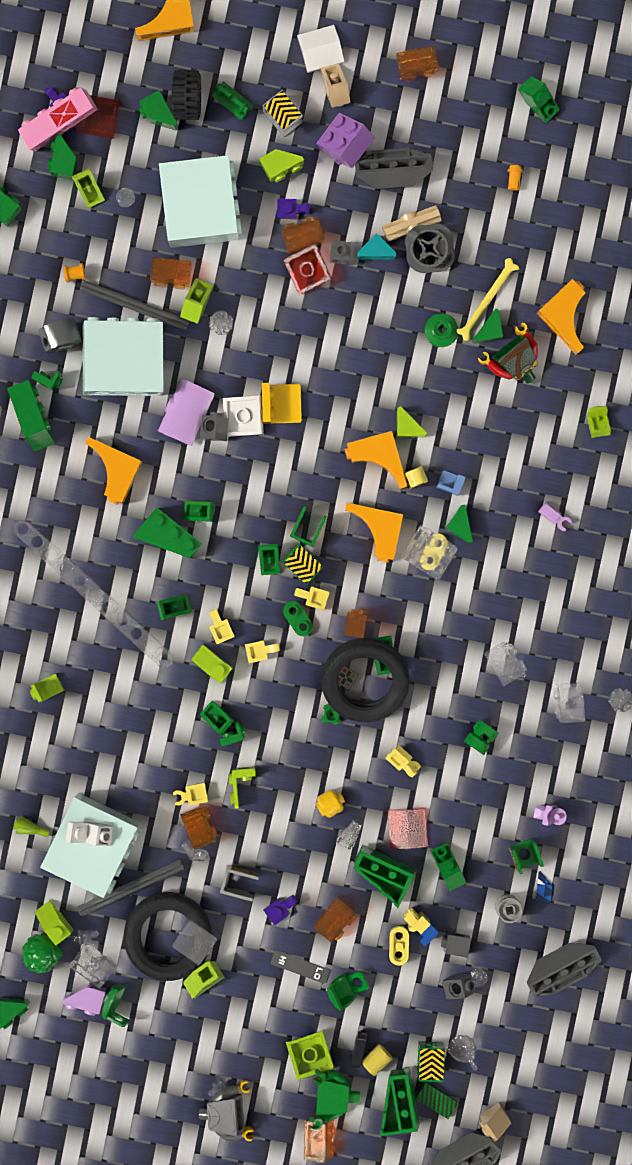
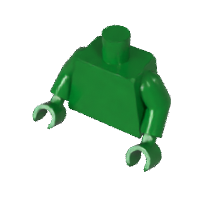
M319 1069L315 1070V1073L319 1075L317 1078H313L318 1083L316 1115L318 1117L311 1116L309 1121L315 1122L310 1128L316 1131L320 1130L322 1125L342 1116L343 1113H347L348 1103L360 1102V1091H349V1081L336 1070L324 1072Z

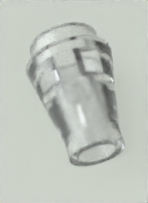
M352 820L338 836L337 843L350 850L351 847H354L362 826Z

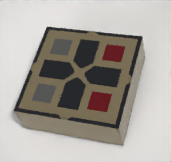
M344 666L339 673L338 683L349 691L359 674Z

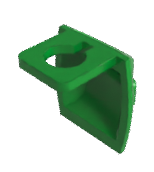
M362 971L350 975L343 973L331 982L327 992L333 1005L341 1011L355 1000L358 992L367 990L369 984ZM354 978L361 979L362 987L353 986Z
M126 983L113 985L111 990L106 993L103 1000L104 1004L101 1008L103 1019H108L120 1027H125L130 1022L129 1019L115 1012L127 986Z

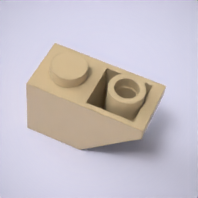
M499 1102L480 1115L482 1131L486 1137H491L494 1142L502 1136L511 1124L510 1118Z

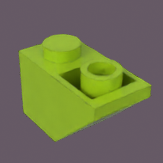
M275 149L259 158V163L269 181L277 183L283 180L287 173L291 171L295 173L302 169L304 159L302 156Z
M207 961L194 970L183 984L192 999H195L225 977L215 961Z

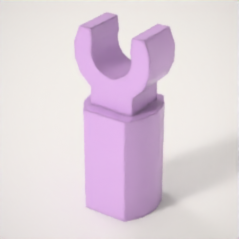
M547 502L538 511L553 524L557 523V527L561 531L566 530L562 526L563 521L572 523L569 517H562L561 513Z

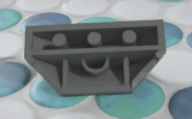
M413 148L373 150L363 155L357 161L355 171L356 177L375 189L416 185L432 172L433 162L430 153H424Z
M568 943L538 959L526 983L534 997L554 995L587 977L602 960L595 946Z
M471 1132L439 1150L432 1165H493L497 1161L499 1154L502 1153V1148L491 1138Z

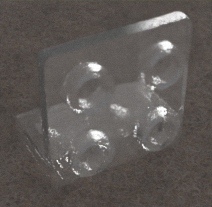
M420 525L401 559L439 580L458 547L430 529Z
M501 642L484 653L503 686L519 677L525 678L527 676L525 664L522 660H517L515 656L518 654L516 649L507 642Z

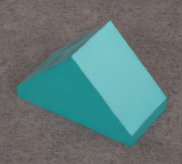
M377 233L357 252V260H395L396 252Z

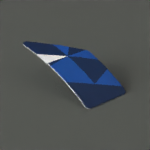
M541 871L538 872L535 902L550 904L553 886Z

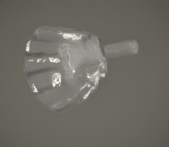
M458 1035L453 1038L447 1046L448 1053L456 1061L470 1063L473 1070L476 1071L478 1067L473 1061L476 1056L473 1038L467 1035Z

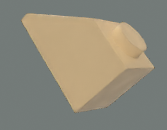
M339 63L320 68L331 107H341L344 104L350 103L347 81Z

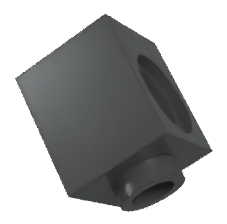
M332 240L330 263L349 265L352 242Z
M210 412V416L202 415L200 438L211 441H227L229 418H224L221 413Z
M447 931L446 936L442 937L441 947H443L445 954L468 958L471 938L469 935Z
M471 973L451 975L442 981L446 999H463L476 992Z

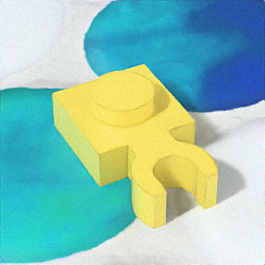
M205 782L186 786V792L181 790L173 792V795L179 794L182 797V800L176 801L175 805H182L187 800L189 806L208 802Z

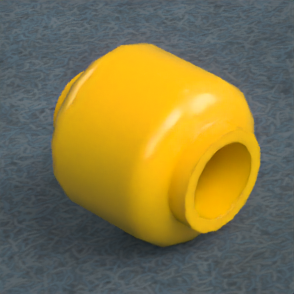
M330 789L319 795L317 798L318 802L315 803L322 816L326 815V817L331 818L343 811L342 803L345 800L340 792L336 793Z

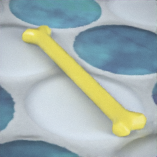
M511 258L505 260V268L465 327L456 330L457 334L463 336L464 341L470 340L471 330L512 271L519 270L518 265L513 264Z

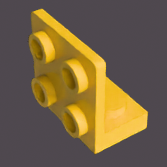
M262 383L263 424L300 423L302 421L300 384L270 385V383Z

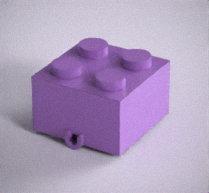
M338 113L316 144L328 157L334 159L337 164H344L353 168L375 137L364 124Z

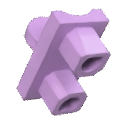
M556 804L539 805L535 807L533 818L543 820V825H561L566 821L567 814L563 809L557 808Z

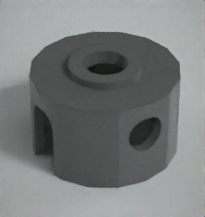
M74 318L56 321L38 330L46 353L64 351L82 342Z

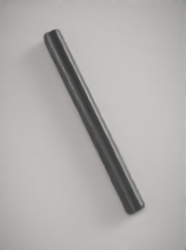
M83 280L81 283V291L183 330H186L189 325L187 319L88 281Z
M177 860L112 890L110 895L106 893L104 898L99 896L79 905L78 912L81 916H85L183 871L184 865L181 860Z

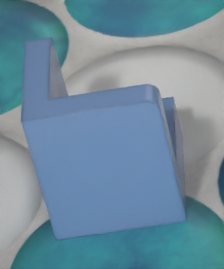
M442 471L436 488L458 496L466 477Z

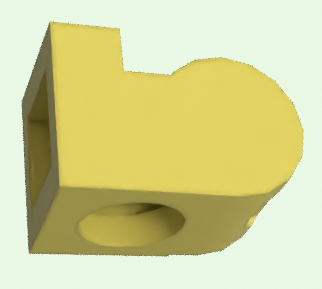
M422 466L404 473L410 489L428 482Z

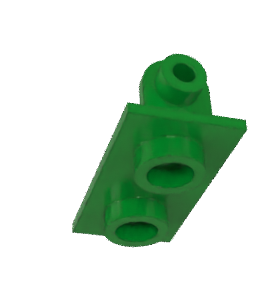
M224 81L216 86V91L212 95L214 99L240 120L253 107L249 101Z

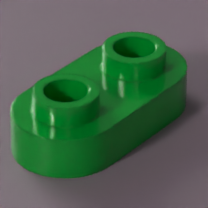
M295 601L286 603L283 613L295 633L299 636L309 635L313 625L301 605ZM291 607H295L297 610L293 615L289 613ZM301 623L307 625L306 630H300L299 626Z

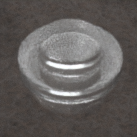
M122 188L116 194V201L121 207H130L135 202V194L129 188Z
M474 968L470 972L475 987H481L487 982V974L482 968Z

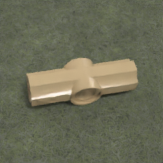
M435 205L419 212L414 211L405 214L400 219L383 225L382 229L387 242L407 235L408 231L415 226L439 223L442 220L439 210Z

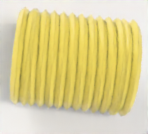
M378 1044L369 1055L364 1057L362 1064L369 1073L376 1076L393 1058L382 1045Z

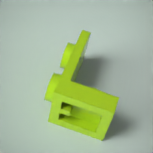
M57 674L30 685L32 688L30 690L31 696L34 700H38L39 703L65 691Z
M255 767L234 768L232 773L228 774L229 785H233V793H230V802L234 804L235 809L239 808L237 778H240L241 781L252 780V777L256 776Z

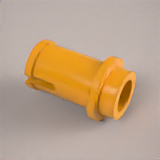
M511 165L507 170L509 172L508 190H520V176L523 170H521L519 165Z

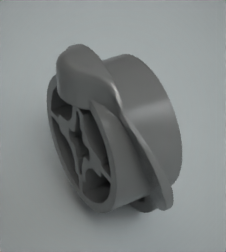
M437 223L418 225L410 229L405 239L407 261L410 267L419 273L441 272L451 267L455 258L454 239L451 231L446 226ZM429 232L437 233V236L431 241H425L420 237ZM442 238L446 246L444 256L438 251V244ZM416 242H418L423 249L419 258H417L415 254ZM423 242L428 245L434 244L433 249L438 255L432 252L427 253V248ZM429 256H435L440 260L432 265L423 263Z

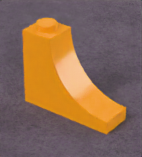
M166 0L162 11L154 20L146 25L135 28L138 41L195 32L190 0Z
M572 279L537 314L576 355L584 347L578 340L575 332L574 313L578 302L585 292L583 291V285L579 281L575 282Z
M392 431L347 443L348 448H345L347 460L351 459L352 463L370 462L377 464L392 475L399 489L407 487Z
M88 437L85 444L92 447L100 455L107 470V487L104 493L108 497L107 501L116 505L119 502L124 503L142 461Z
M346 503L345 511L355 514L369 527L374 539V556L378 557L377 561L389 563V559L394 560L403 514Z

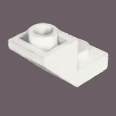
M68 822L66 842L88 843L94 846H111L113 826L87 822Z

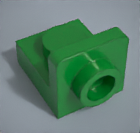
M58 370L52 380H50L51 376L43 371H40V373L34 371L31 376L34 381L52 391L55 388L58 389L63 381V378H61L62 373Z
M235 721L237 733L234 734V731L223 733V737L219 739L221 746L244 740L243 735H246L244 724Z

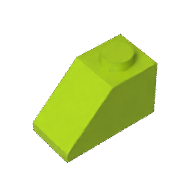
M196 278L184 300L180 317L199 323L214 285Z
M202 645L191 659L220 684L233 668L205 645Z
M51 900L35 911L43 930L55 945H58L73 932L72 926Z

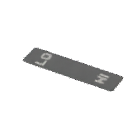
M278 950L274 951L270 962L274 966L323 984L326 983L330 970Z

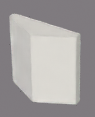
M334 25L297 35L307 73L320 70L322 67L344 63L340 41Z

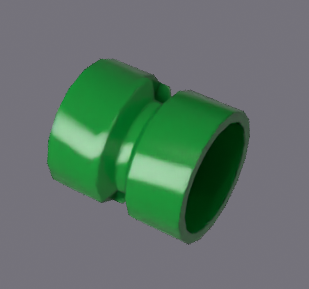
M478 719L473 726L474 731L469 732L464 742L485 755L490 747L489 742H494L499 733Z

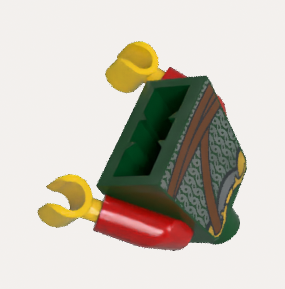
M521 323L524 330L520 331L516 326L515 333L518 336L491 357L493 360H490L488 353L483 352L487 356V360L481 361L478 358V361L482 365L487 364V368L499 377L507 380L513 378L516 381L523 378L528 384L536 378L531 370L538 365V344L530 332H526L527 325Z

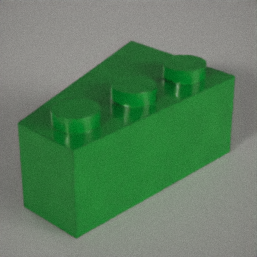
M27 380L7 388L24 438L32 450L36 452L54 445L55 441L50 431L51 425L44 416L45 408L42 402H39L37 398L40 394L36 385L32 386L30 381Z
M157 507L133 535V538L189 559L202 546L200 541Z
M365 845L361 846L354 861L353 868L399 908L414 877V868Z
M410 1068L391 1070L388 1078L380 1136L418 1132L420 1122Z

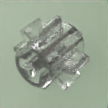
M217 311L213 316H210V330L215 329L216 334L225 335L229 332V329H232V316H228L225 311Z
M618 688L611 693L609 702L614 711L619 709L621 712H625L632 707V694L628 689L623 691L621 688Z

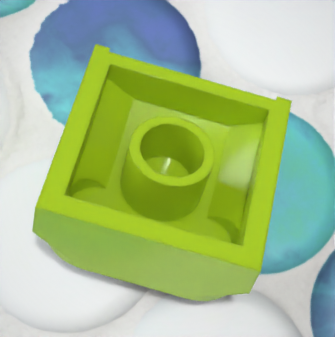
M323 1030L286 1042L297 1080L317 1075L315 1073L316 1069L322 1072L334 1069Z

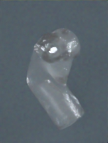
M185 841L181 845V848L190 860L205 861L208 858L206 850L193 848L189 841Z

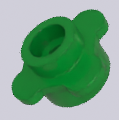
M329 704L324 705L323 709L325 711L321 717L324 723L331 722L334 725L339 724L340 714L333 710Z

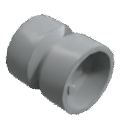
M503 894L496 899L495 910L502 921L514 923L520 919L522 906L515 896Z

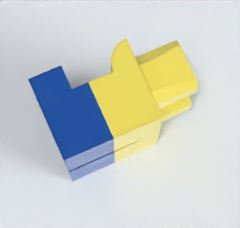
M411 907L404 913V920L408 923L409 931L414 932L417 930L420 933L418 935L419 941L424 946L429 944L439 934L438 928L422 912L418 914Z

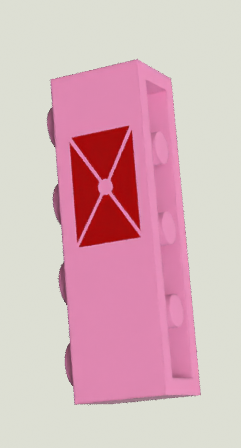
M79 87L72 89L69 92V96L56 100L53 103L54 106L38 112V117L22 123V127L18 131L29 150H39L55 139L56 134H63L98 110L86 89Z

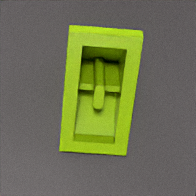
M89 168L72 176L87 208L105 201Z
M400 406L397 409L396 437L424 438L427 432Z

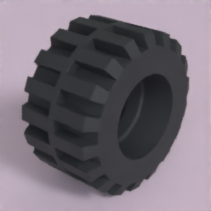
M175 70L172 78L173 116L175 119L199 120L201 116L202 95L201 74L199 70Z

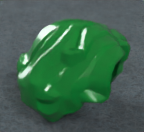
M34 934L27 939L22 947L23 963L35 973H46L62 958V951L60 947L53 944L49 936Z

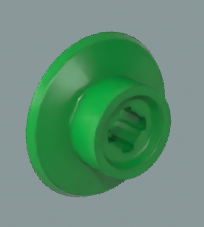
M439 313L428 319L424 332L426 339L432 345L447 347L457 339L458 334L456 330L459 328L452 316ZM440 326L446 329L443 334L438 330Z

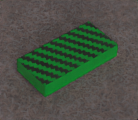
M428 1082L423 1084L415 1097L416 1100L446 1119H449L458 1104V1101Z

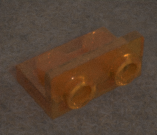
M307 1119L304 1132V1160L325 1163L332 1159L335 1153V1147L333 1146V1137L335 1135L334 1120L322 1125L321 1129L316 1131L310 1128L315 1122L313 1123Z

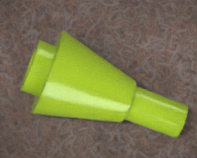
M23 816L20 819L16 818L13 827L16 830V834H38L48 837L50 832L48 829L38 827V825Z

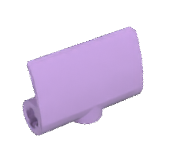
M181 379L174 396L170 398L167 404L165 416L158 432L192 446L201 427L202 415H206L214 393Z

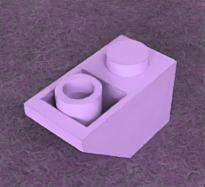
M88 983L66 995L62 1004L71 1010H77V1008L85 1010L84 1013L88 1015L100 1014L107 988Z

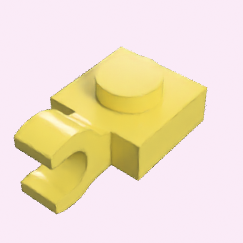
M311 587L309 592L296 588L294 595L307 599L305 605L324 610L330 592Z
M217 609L209 611L214 625L209 626L216 644L235 637L228 620L221 621Z
M263 640L245 644L249 663L267 660L268 653L280 651L279 643L265 646V641Z
M397 745L386 756V759L399 771L403 768L410 777L416 775V771L421 768L418 762L411 761L413 757L400 745Z

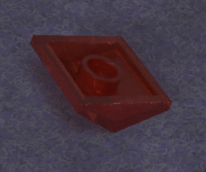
M90 95L98 110L77 123L76 132L114 139L121 101Z
M313 244L284 260L298 295L314 290L332 279L317 244Z
M426 808L387 810L390 849H413L428 846Z

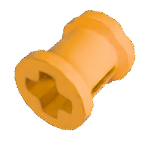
M83 263L73 267L63 266L66 283L76 279L86 280Z

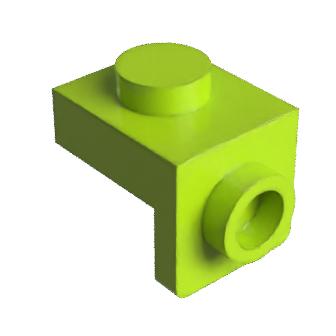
M594 406L588 409L587 422L591 438L611 434L607 417V406Z

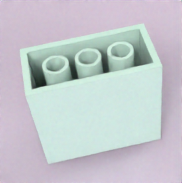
M228 155L159 163L167 237L170 248L239 240L238 234H242L240 219H236V215H240L238 199L234 200V196H237L236 181L231 178L235 177L233 161H229Z
M90 317L88 321H84L82 326L83 395L160 396L163 393V322H158V319L155 318L146 319V322L139 321L138 318H127V321H119V318H107V321H100V318Z
M78 793L73 798L40 868L104 898L106 893L110 895L116 884L114 877L119 876L125 865L122 862L123 858L127 860L133 848L130 844L132 841L135 842L142 830L138 828L140 822ZM68 822H87L113 826L111 846H94L88 843L66 842Z

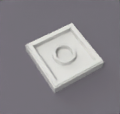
M262 396L223 398L224 418H229L227 437L264 434Z

